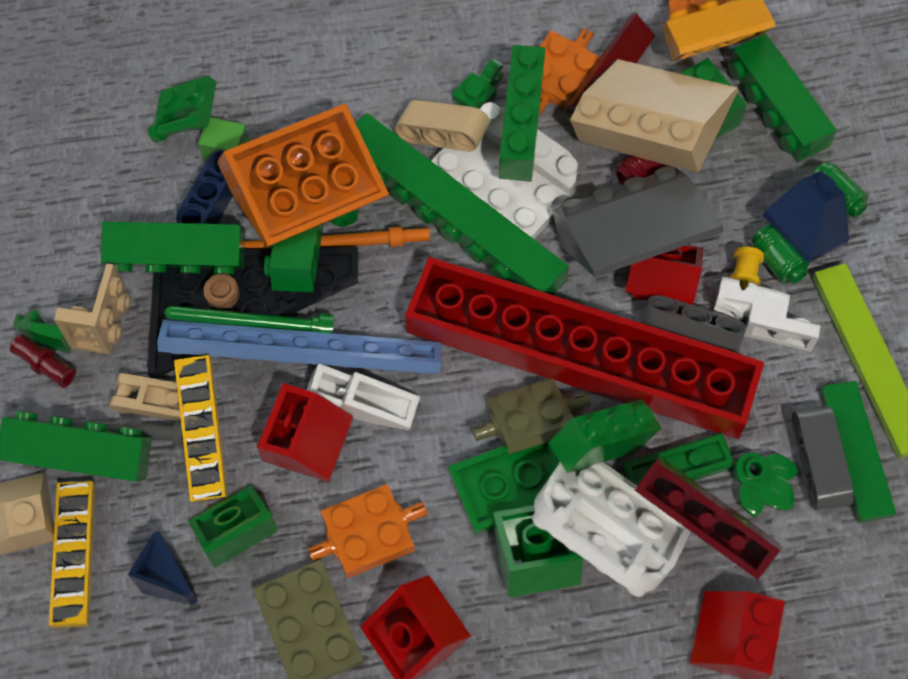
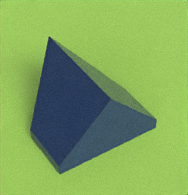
M159 531L155 532L149 538L127 575L143 594L187 605L198 603L199 601L165 539Z

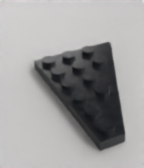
M320 247L314 292L272 291L271 279L265 276L264 273L265 257L271 256L272 251L270 249H245L244 269H235V275H230L238 284L240 291L239 299L235 305L221 311L290 316L359 283L358 247ZM166 267V273H154L147 372L150 378H158L175 370L174 360L205 356L158 352L157 340L163 320H170L166 318L164 313L168 306L218 310L208 304L204 295L206 281L216 275L214 274V268H201L200 274L180 273V268Z

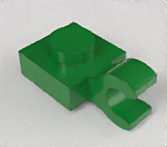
M493 58L487 63L480 77L471 72L454 90L452 100L461 106L478 109L485 103L491 102L497 96V89L493 86L504 76L500 71L503 68V64Z

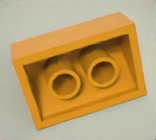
M718 0L700 5V11L688 14L687 10L668 15L669 20L665 21L662 25L672 62L761 36L776 27L774 19L763 0H731V2L722 5L718 4Z

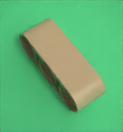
M412 100L397 122L395 132L408 143L472 152L476 150L489 127L490 118L485 112L475 107Z

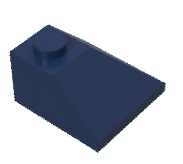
M823 171L800 180L762 214L807 263L847 244L850 240L845 194L836 186L835 181Z

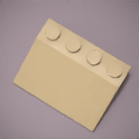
M617 60L583 93L570 121L579 142L699 173L738 90L737 87Z

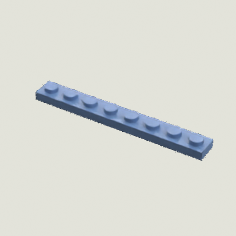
M163 320L157 340L158 352L176 355H210L211 357H230L244 360L255 359L277 361L280 363H306L316 366L320 363L322 365L344 366L353 369L369 368L381 369L383 371L416 372L419 374H440L441 342L173 320Z

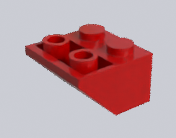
M283 383L257 445L263 462L330 482L351 427L353 416L315 392Z

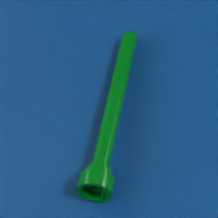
M168 306L164 312L166 318L170 320L321 333L333 332V314L319 313V316L304 319Z

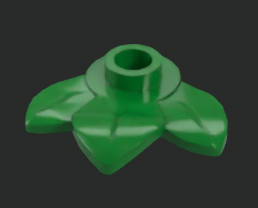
M750 452L740 456L734 466V475L740 483L738 499L743 509L752 517L759 515L765 505L777 510H791L794 506V492L788 480L798 473L796 465L788 458L779 454L763 457L760 454ZM751 464L756 467L757 476L751 474L749 470Z

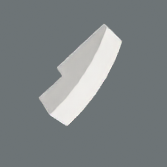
M320 363L313 370L307 387L308 391L319 394L352 415L353 419L404 430L411 428L420 396L360 373L354 372L351 376Z

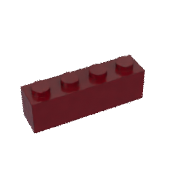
M660 456L634 490L757 580L760 579L780 552V543Z

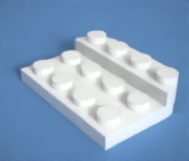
M492 102L485 103L479 109L488 115L490 125L476 150L467 152L443 148L431 161L535 239L554 218L552 209L561 207L563 202L572 198L576 185L578 163L568 150L537 130L532 182L499 179V157L505 108L499 107Z
M559 462L534 500L535 512L532 515L534 524L542 530H547L569 550L576 552L593 564L601 573L607 574L616 582L626 587L632 595L642 597L646 592L656 589L675 566L691 531L634 491L637 488L634 483L604 462L567 473L561 462Z

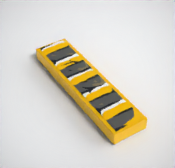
M205 355L174 360L190 502L228 497L212 357Z
M93 481L57 483L49 626L51 628L89 626L96 487Z

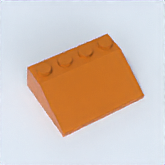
M346 103L223 151L217 162L232 195L266 247L275 245L389 196L387 188Z

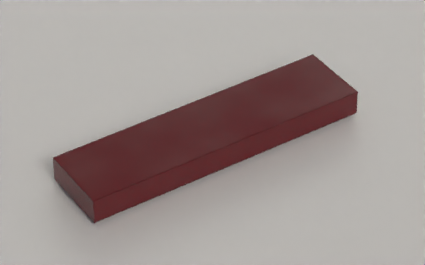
M637 13L627 18L567 103L566 107L572 114L583 93L617 60L637 64L655 38V34Z

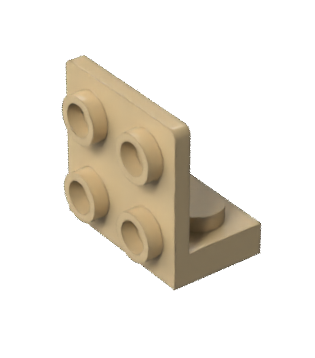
M106 264L92 312L79 306H73L70 309L57 308L54 321L71 349L111 355L114 343L117 344L119 342L122 332L120 321L122 314L127 313L129 309L130 293L127 292L123 284V278L120 277L115 265Z

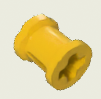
M738 247L734 250L733 258L736 260L734 274H731L730 278L738 279L742 290H745L750 282L760 286L761 280L758 277L759 264L764 261V253L754 247Z

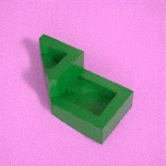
M29 311L27 317L20 315L15 317L13 326L32 341L56 351L70 353L71 348L58 326L45 324L37 311Z

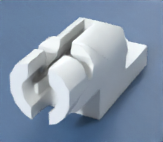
M722 276L716 295L714 311L725 313L739 320L747 318L745 337L809 352L813 350L819 338L821 326L811 324L809 320L803 318H786L790 300L789 294L757 286L751 282L745 290H742L738 279Z

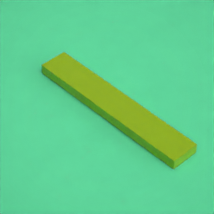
M846 263L817 271L812 277L891 445L898 459L908 457V389Z

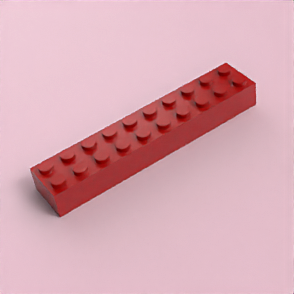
M428 257L405 314L406 333L433 342H441L443 345L548 379L553 378L554 381L623 403L643 399L645 404L654 413L719 434L723 433L725 436L738 440L746 427L765 363L755 358L432 257Z

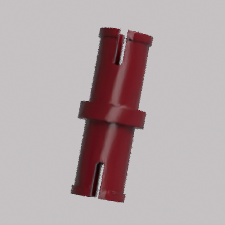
M24 334L18 335L12 341L10 352L30 365V369L36 374H44L61 388H67L74 381L76 370L56 358L54 351L51 349L40 347Z

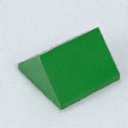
M251 484L188 520L214 568L278 532L272 515Z

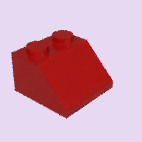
M686 245L632 264L625 292L632 293L633 297L640 300H648L651 296L662 295L693 305L702 271L704 248Z
M429 575L402 584L360 626L394 679H418L449 658L471 637Z
M705 591L689 664L743 679H769L773 672L785 601L749 591Z

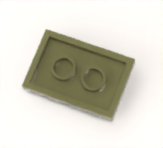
M321 559L253 588L288 679H330L364 663Z

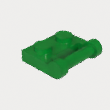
M207 75L162 90L158 99L155 123L151 124L148 128L150 139L155 143L167 140L168 136L192 128L194 130L206 128L210 121L217 81Z

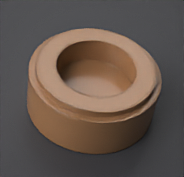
M216 274L210 277L204 285L205 298L208 304L215 309H228L235 305L239 299L240 291L238 284L228 274Z

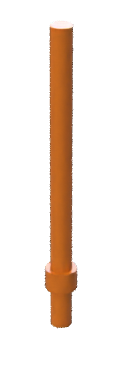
M403 226L389 227V231L322 235L321 247H354L390 244V247H400L408 242L430 241V229H403ZM262 240L245 241V249H270L266 247Z

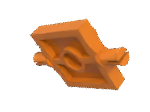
M587 28L582 29L575 41L569 40L550 30L539 46L546 47L539 116H541L548 103L560 105L569 110L566 107L567 103L599 60L600 56L586 48L594 37L590 30L587 34Z
M385 484L321 510L327 527L328 540L307 548L313 562L334 554V557L341 562L348 579L414 552L415 546L409 534L408 523L428 516L423 501L402 509L394 500L388 484Z

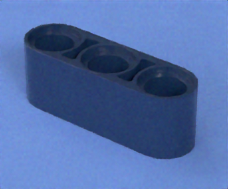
M226 150L217 151L209 157L177 211V223L200 222L199 224H218L233 198L217 163L223 151ZM208 196H214L212 199L204 200Z

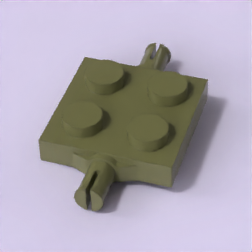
M553 378L486 398L488 409L491 413V422L473 426L472 432L476 442L496 435L504 442L508 453L511 454L549 442L573 418L572 411L591 407L590 398L587 392L566 398L560 393Z

